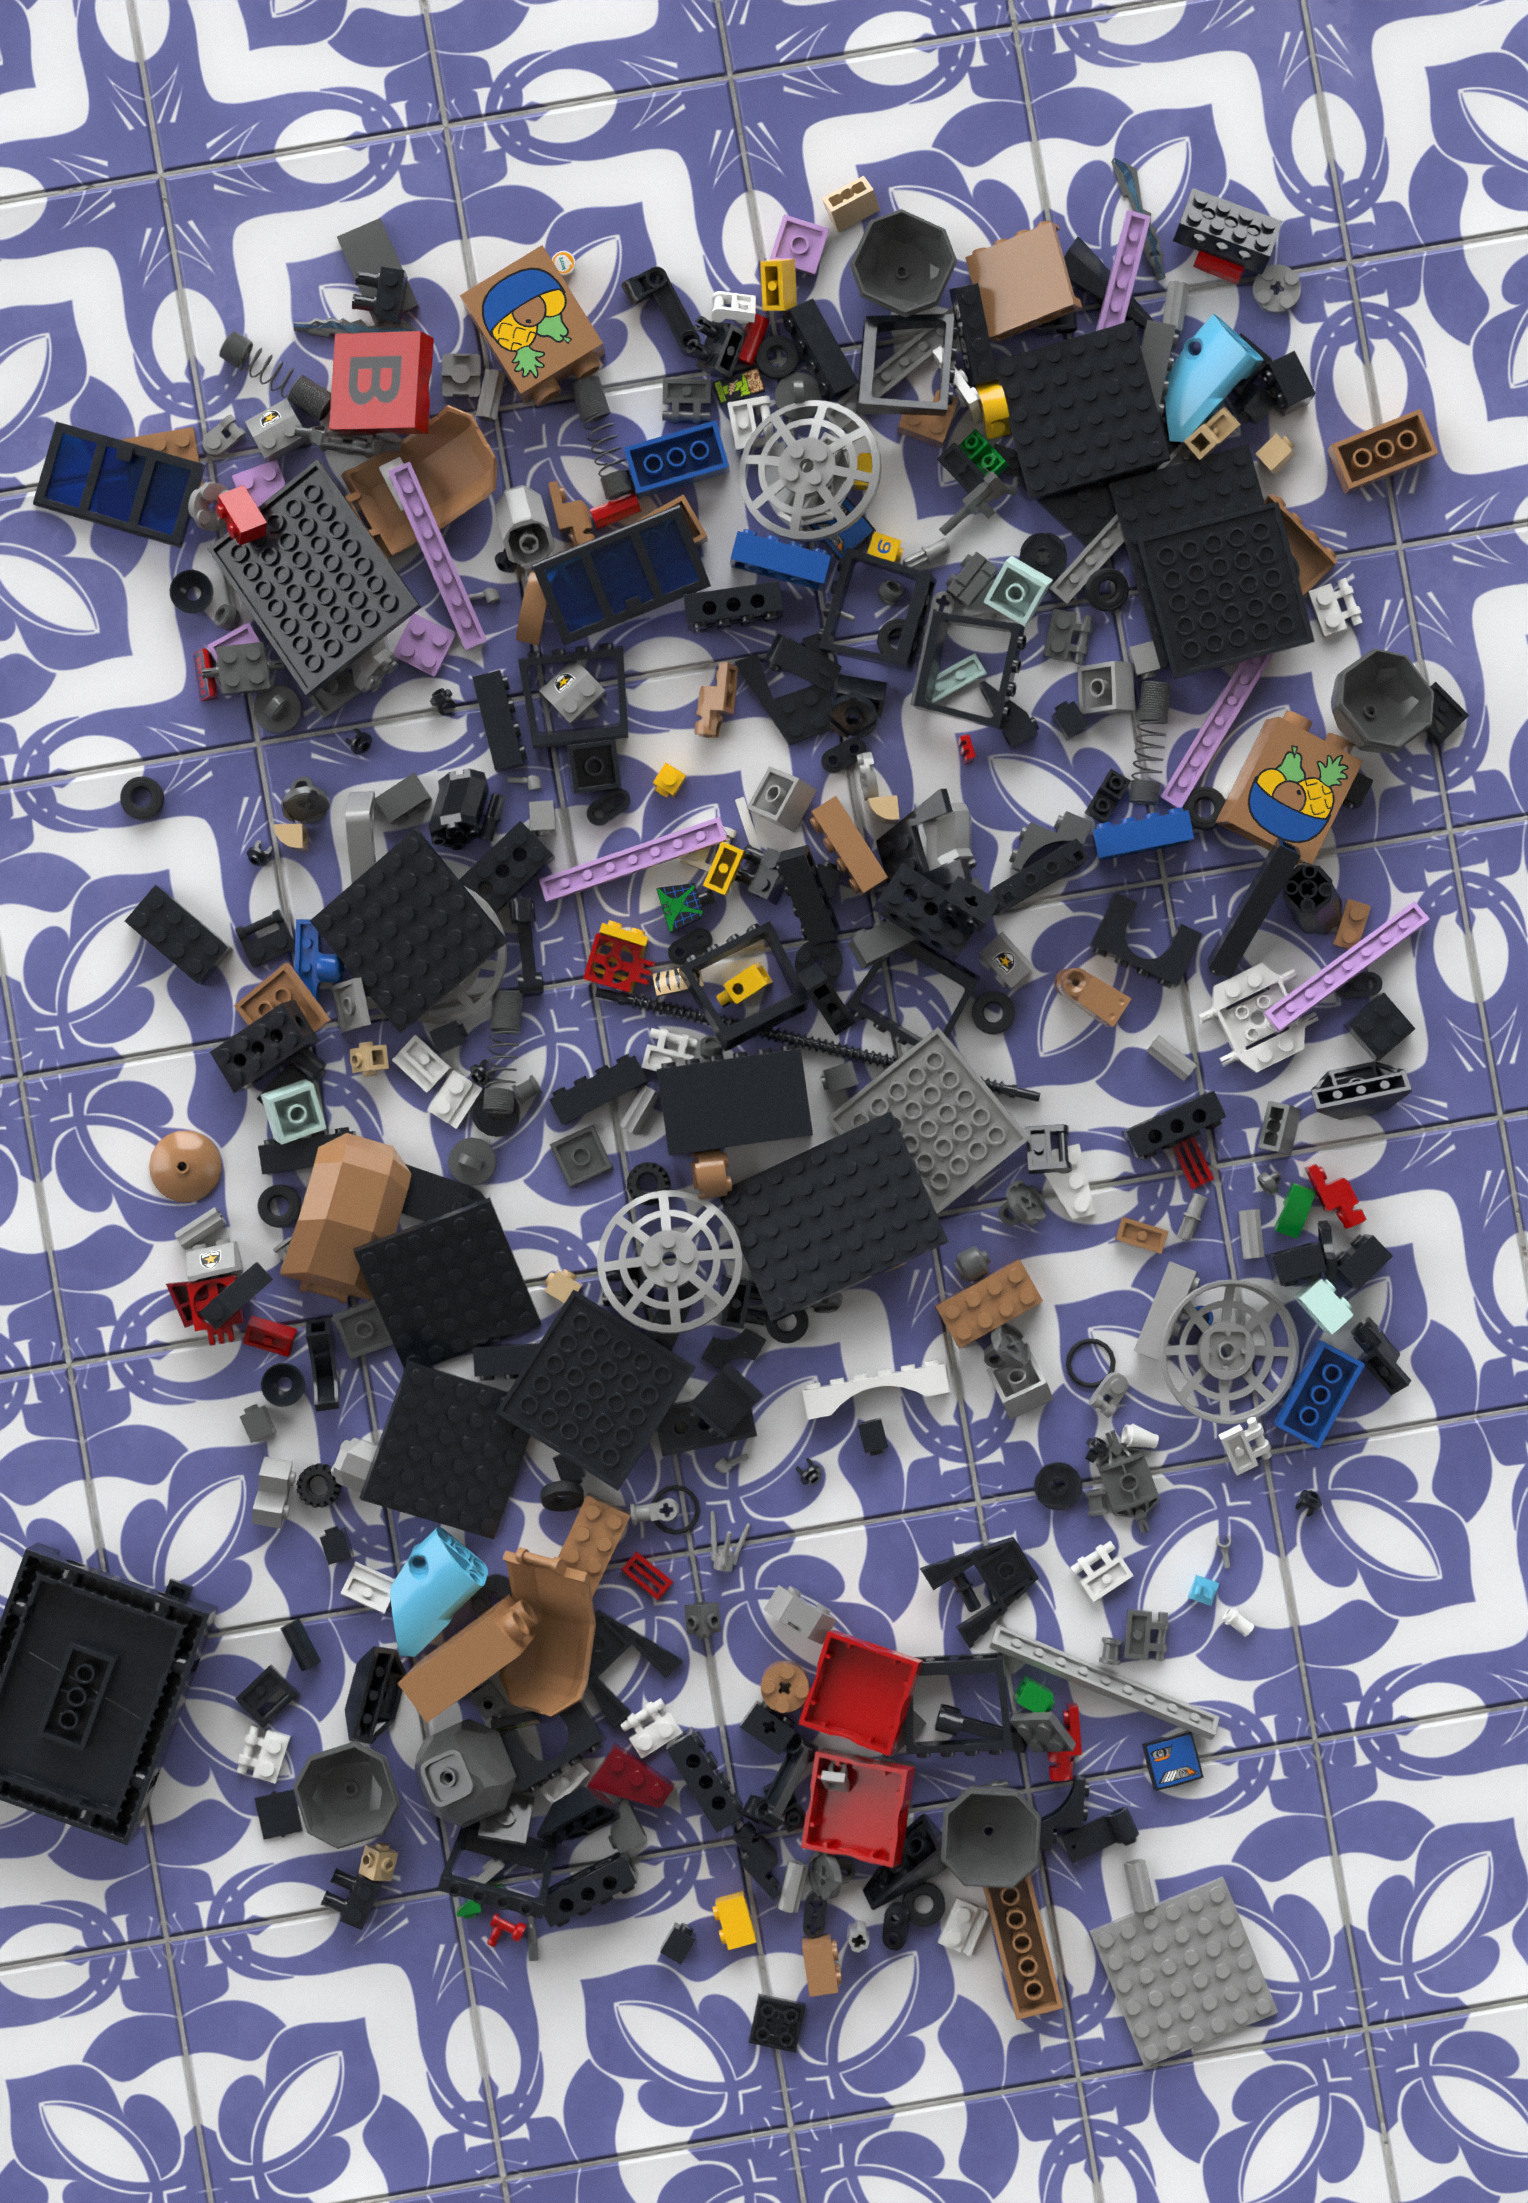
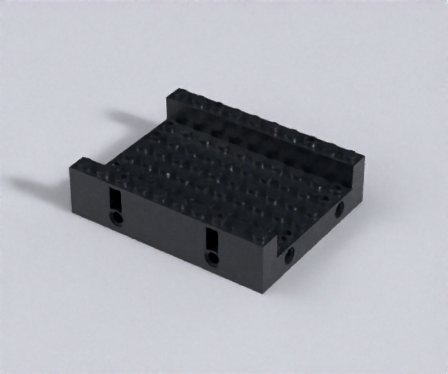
M36 1543L25 1549L0 1619V1800L128 1845L140 1830L219 1607L195 1599L193 1602L180 1599L59 1555L61 1550Z

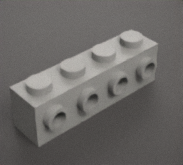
M1169 1261L1135 1346V1352L1160 1361V1346L1165 1325L1173 1310L1182 1299L1199 1287L1201 1279L1198 1278V1272ZM1184 1309L1178 1313L1171 1326L1167 1345H1171L1174 1336L1178 1337L1183 1326L1180 1323L1183 1314L1187 1315ZM1166 1355V1359L1169 1360L1171 1355Z

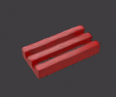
M970 735L960 736L957 743L959 747L962 746L960 750L961 756L965 755L963 763L964 765L970 764L976 756Z
M1195 1137L1178 1142V1145L1172 1147L1191 1189L1214 1180ZM1190 1142L1205 1172V1178L1202 1177L1187 1145ZM1179 1147H1183L1196 1174L1197 1182H1194Z
M638 1551L633 1554L621 1569L622 1572L657 1601L673 1583V1580ZM638 1559L640 1562H642L658 1577L665 1581L666 1584L662 1585L647 1571H645L641 1566H639L635 1562V1560ZM630 1566L635 1568L651 1583L658 1587L660 1591L658 1593L654 1591L650 1586H648L644 1581H642L628 1568Z

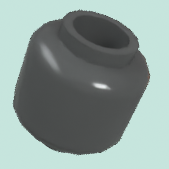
M973 1246L957 1254L954 1265L961 1279L966 1278L967 1281L971 1282L988 1273L987 1264L991 1263L985 1250L980 1252L976 1246Z

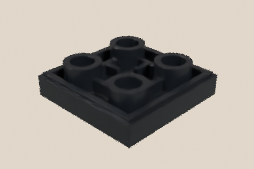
M758 1993L748 2043L796 2053L806 2004Z

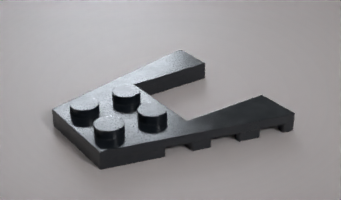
M818 633L803 638L805 647L828 659V653L822 652L819 649L821 640H818ZM758 654L735 661V665L788 745L833 730L830 725L831 690L827 692L812 685L773 699Z
M947 788L939 789L876 840L883 869L888 876V884L902 863L935 884H952L957 876L962 877L968 882H973L966 858L929 871L917 828L921 824L953 812Z
M1014 1537L920 1568L934 1591L975 1565L996 1599L994 1603L956 1626L969 1648L973 1647L974 1642L991 1628L990 1625L999 1616L1002 1617L1008 1610L1007 1608L1016 1599L1018 1600L1039 1578Z
M597 1609L594 1612L596 1626L587 1685L614 1729L631 1713V1710L610 1690L599 1676L631 1645L665 1679L683 1660L602 1610Z

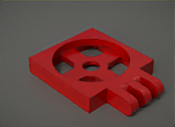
M596 933L583 979L630 992L633 981L649 986L650 981L641 978L642 974L652 976V971L644 969V965L654 967L655 962L639 958L643 947L641 945ZM609 942L613 943L609 954L602 955L596 953V950L601 945ZM622 946H626L632 953L633 963L621 959ZM610 958H615L617 960V965L615 967H610L608 965V960ZM593 962L602 964L606 969L603 980L595 975L592 968ZM616 971L629 972L628 978L620 983L612 982Z
M236 1275L187 1284L195 1332L207 1330L210 1346L216 1345L214 1335H218L219 1343L224 1344L225 1333L228 1335L229 1342H235L232 1325L244 1323L242 1309L218 1330H215L198 1315V1311H201L219 1294L217 1283H222L228 1287L236 1280ZM207 1285L209 1297L207 1300L196 1302V1293L202 1286Z

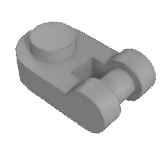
M231 414L226 416L204 436L202 441L203 448L209 455L216 457L224 454L246 436V432L235 424L236 420ZM228 429L231 436L226 439L222 433Z
M1117 1372L1108 1374L1091 1396L1089 1405L1095 1409L1099 1408L1102 1410L1101 1413L1106 1417H1111L1128 1389L1127 1379ZM1106 1393L1110 1395L1107 1402L1103 1400Z
M492 1857L482 1866L484 1871L479 1876L472 1875L468 1879L485 1884L505 1867V1864L500 1859L495 1861Z

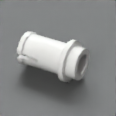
M1229 1608L1222 1617L1226 1625L1230 1624L1244 1637L1248 1636L1254 1628V1624L1241 1616L1237 1609Z

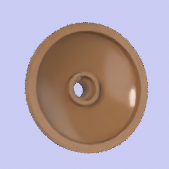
M177 1131L164 1137L155 1146L150 1157L149 1171L153 1184L165 1197L177 1202H194L207 1196L216 1187L222 1172V1161L218 1149L209 1138L194 1131ZM181 1162H185L187 1165L185 1171L179 1169Z

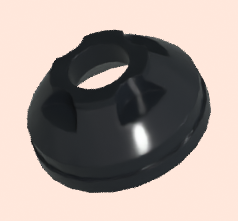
M194 569L185 570L177 574L173 578L169 589L173 604L179 610L189 614L205 610L211 604L214 596V589L210 579L204 573ZM192 587H197L201 591L199 599L195 601L189 600L187 597V592Z
M275 1364L268 1368L262 1377L261 1390L263 1396L275 1406L287 1407L293 1405L304 1393L305 1379L303 1374L292 1364ZM281 1377H288L291 1380L292 1387L290 1390L282 1391L279 1388L278 1381Z

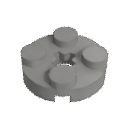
M1279 264L1266 266L1263 274H1258L1252 285L1254 300H1256L1263 311L1270 314H1281L1289 310L1296 304L1301 293V283L1298 274L1291 268ZM1275 283L1283 288V292H1279L1278 295H1274V290L1270 289V286H1274Z
M205 482L201 484L203 486L198 490L195 489L192 492L188 505L189 514L194 518L195 525L200 529L207 531L226 529L227 524L224 519L221 520L218 517L215 508L211 512L208 505L214 501L216 507L218 495L229 490L222 484Z
M872 752L857 755V762L861 774L860 784L863 790L864 801H867L868 798L879 796L874 766H872L874 764Z

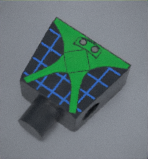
M695 883L656 888L670 934L705 917L702 907L716 903L712 889L698 893Z

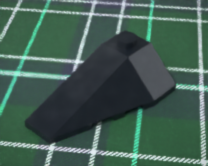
M923 1813L906 1827V1841L903 1846L901 1864L893 1868L879 1866L862 1891L872 1910H876L948 1868L941 1861L942 1831L926 1814Z

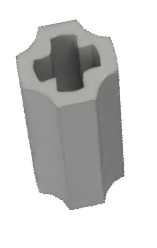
M1169 281L1162 323L1176 325L1175 333L1181 334L1189 284Z
M485 369L476 418L489 422L497 421L506 373L494 369Z
M1160 1035L1146 1050L1147 1053L1182 1081H1185L1197 1066Z
M643 1084L619 1126L637 1136L660 1097V1093Z
M214 1207L174 1234L181 1246L187 1250L227 1223L217 1207Z
M1260 1209L1238 1211L1243 1259L1264 1257Z
M1134 1859L1125 1862L1123 1865L1134 1911L1146 1912L1154 1909L1156 1906L1146 1861Z
M788 1860L781 1894L778 1899V1909L784 1912L798 1913L808 1872V1864L797 1860Z
M860 1920L849 1924L847 1928V1941L851 1945L852 1951L860 1953L862 1950L868 1949L870 1942L869 1930L865 1927V1922Z

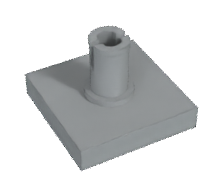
M361 977L331 986L341 1033L371 1025L368 1010L378 1008L379 1006L370 995L365 996Z

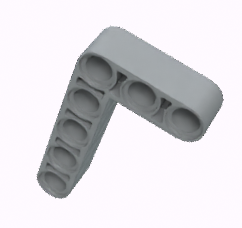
M374 791L350 792L345 810L352 883L376 863L373 822L376 813Z

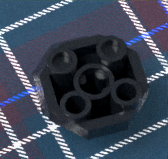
M470 768L463 769V774L456 775V771L449 772L438 781L439 792L429 823L433 845L461 850L465 848V844H469L480 835L479 824L489 793V787L485 772Z
M1309 864L1297 865L1283 886L1282 899L1292 915V920L1305 934L1326 935L1341 922L1342 900L1332 884V879L1320 866Z

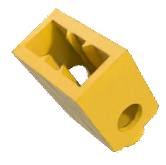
M761 962L755 963L724 983L723 985L726 990L718 994L716 998L723 1008L732 1002L737 1005L773 983ZM739 984L743 986V992L738 991Z

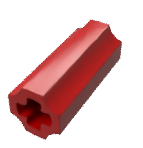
M1201 251L1198 252L1193 265L1196 269L1234 284H1238L1244 270L1243 267Z
M755 313L754 323L749 322L746 324L744 332L747 333L737 362L746 366L753 365L759 345L762 343L770 323L769 319Z
M634 492L589 509L597 530L642 512Z

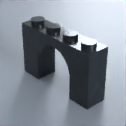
M1115 893L1089 945L1094 948L1092 952L1104 958L1106 955L1115 958L1114 963L1124 968L1130 965L1137 969V974L1149 979L1151 975L1159 979L1158 984L1168 989H1171V986L1177 987L1203 934L1180 924L1167 950L1160 957L1154 959L1141 958L1129 949L1125 939L1127 924L1138 903Z
M583 1700L559 1713L568 1729V1742L564 1751L555 1759L541 1761L534 1757L517 1730L511 1729L501 1736L517 1776L515 1782L521 1792L527 1793L529 1791L532 1794L543 1787L541 1784L548 1778L554 1780L563 1774L561 1769L568 1765L571 1767L577 1765L583 1760L582 1756L589 1751L592 1754L603 1747L602 1742L607 1740Z

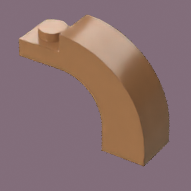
M558 565L544 570L552 590L559 572ZM531 569L520 610L516 640L539 646L545 629L548 605L535 573Z

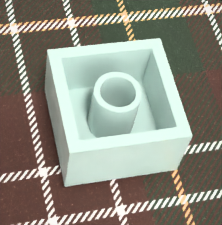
M1011 556L1005 561L983 602L1025 626L1030 622L1053 580Z
M307 1079L261 1094L273 1137L281 1145L327 1129L314 1085Z
M1317 1278L1310 1280L1293 1298L1325 1333L1333 1335L1354 1316L1350 1311L1352 1306L1346 1299L1337 1297L1334 1294L1336 1288L1327 1279Z

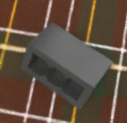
M1268 1101L1257 1148L1291 1156L1302 1109Z

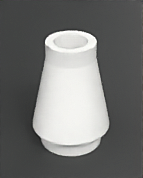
M1126 1424L1121 1435V1442L1126 1444L1127 1447L1155 1449L1159 1440L1157 1434H1153L1135 1424Z

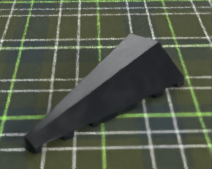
M1077 236L1064 256L1071 285L1096 299L1095 302L1103 305L1111 272L1085 242ZM1131 295L1125 319L1128 321L1134 320L1135 325L1145 329L1147 320H1154Z

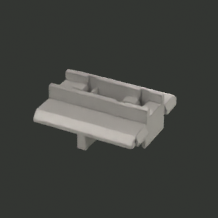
M454 353L442 355V396H454V398L480 396L481 355Z

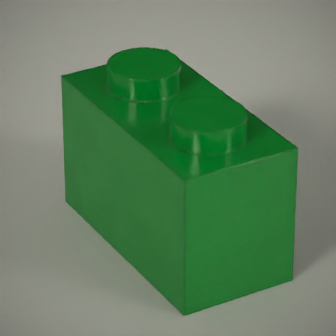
M1024 1675L1013 1695L1018 1704L1034 1713L1050 1712L1055 1703L1051 1689L1027 1675Z

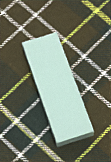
M976 653L937 675L932 703L936 704L987 675Z

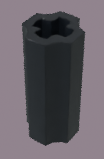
M300 1618L280 1628L301 1671H305L321 1662Z

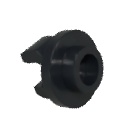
M505 548L503 552L496 554L495 562L499 570L507 573L515 571L517 563L508 560Z
M441 688L432 694L430 703L432 706L437 707L441 715L445 714L442 708L445 703H449L453 709L456 708L455 702L451 698L452 692L450 689L445 690Z
M355 728L353 731L357 736L352 741L348 738L345 741L351 746V751L354 754L360 755L370 749L372 737L368 733L361 732Z
M258 840L254 847H250L247 850L248 859L255 866H266L272 854L273 847L271 846L266 851L259 849L262 843L261 840Z
M487 1059L482 1060L479 1065L474 1064L470 1067V1077L478 1085L485 1086V1084L490 1082V1078L486 1075L487 1071L484 1070ZM496 1071L489 1072L488 1074L493 1077Z
M1094 1437V1439L1088 1438L1086 1441L1090 1450L1085 1459L1092 1463L1095 1462L1099 1454L1107 1455L1109 1449L1106 1447L1107 1443L1098 1437Z
M807 1458L806 1461L809 1464V1468L803 1471L797 1466L796 1471L801 1475L800 1481L804 1485H813L820 1480L822 1469L820 1466H815L814 1462Z
M1303 1490L1300 1493L1295 1509L1298 1510L1302 1505H1306L1308 1507L1306 1516H1311L1314 1510H1319L1322 1506L1320 1496L1312 1490Z

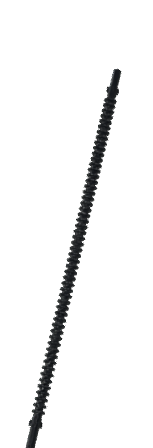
M597 988L595 997L615 1001L619 1005H632L633 1009L638 1006L639 1010L645 1008L646 1012L649 1010H653V1013L658 1011L660 1015L666 1013L667 1017L671 1014L673 1018L679 1016L680 1020L686 1018V1021L692 1019L693 1023L700 1021L701 1025L703 1022L707 1023V1026L710 1025L704 1014L699 1012V1009L693 1011L692 1007L686 1009L684 1005L681 1008L678 1004L672 1006L671 1002L669 1004H665V1001L659 1003L658 999L652 1001L651 997L645 999V996L639 998L637 994L631 996L623 991L618 993L602 988ZM725 1015L720 1017L726 1026L739 1022V1018L733 1020L732 1017L727 1019ZM771 1028L759 1034L761 1039L767 1037L768 1041L774 1039V1042L780 1040L781 1044L788 1042V1045H791L793 1043L795 1047L801 1045L802 1049L804 1047H808V1050L814 1048L815 1052L821 1050L824 1054L826 1051L829 1055L834 1053L836 1057L842 1055V1058L847 1056L849 1060L855 1058L856 1062L862 1060V1063L868 1061L869 1065L876 1063V1066H879L881 1064L883 1068L890 1066L898 1060L894 1055L892 1057H888V1054L882 1056L881 1052L875 1054L874 1050L869 1053L868 1049L862 1051L861 1047L858 1049H854V1046L849 1048L847 1044L841 1046L840 1042L836 1045L834 1041L828 1043L827 1039L821 1041L820 1038L815 1040L814 1036L807 1038L806 1034L803 1037L800 1036V1033L794 1035L793 1031L787 1033V1030L781 1032L780 1028H777V1030ZM981 1076V1079L993 1093L998 1092V1095L1002 1093L1010 1098L1019 1097L1039 1102L1041 1094L1039 1092L1018 1088V1085L1014 1084L1005 1085L1003 1081L997 1083L996 1079L991 1082L990 1078L984 1080Z

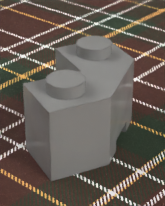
M264 1456L259 1472L258 1492L253 1506L252 1524L281 1529L283 1519H288L290 1506L287 1505L290 1486H294L296 1472L292 1471L293 1461Z
M778 1585L764 1610L786 1626L788 1624L798 1630L804 1637L822 1645L827 1631H830L837 1621L829 1615L831 1610L820 1603L817 1606L808 1603L800 1597L802 1593L792 1586H789L787 1589Z

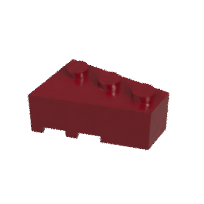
M204 1280L166 1284L185 1328L194 1325L187 1284ZM217 1283L220 1294L227 1286ZM207 1285L202 1286L196 1293V1302L207 1300L209 1297ZM198 1311L199 1317H200L203 1321L206 1320V1319L199 1313L200 1311Z
M617 1743L612 1746L587 1786L594 1790L657 1808L662 1807L675 1785L674 1782Z

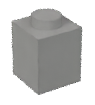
M1153 641L1129 647L1127 650L1130 662L1133 663L1135 678L1141 677L1142 680H1146L1156 676L1155 672H1158L1161 668Z
M554 801L529 802L531 832L536 833L538 837L551 836V832L556 831Z

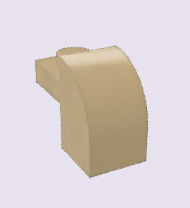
M1223 407L1206 424L1201 425L1191 434L1184 443L1200 460L1223 443L1241 424L1226 407Z

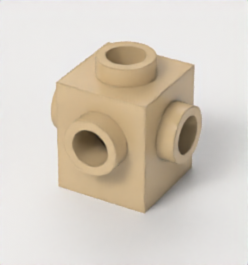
M373 1042L359 1043V1048L349 1049L352 1073L362 1072V1076L367 1077L377 1075L378 1070L389 1069L386 1045L373 1046Z
M376 1842L375 1845H365L358 1873L373 1881H392L398 1852L390 1849V1845L383 1842Z

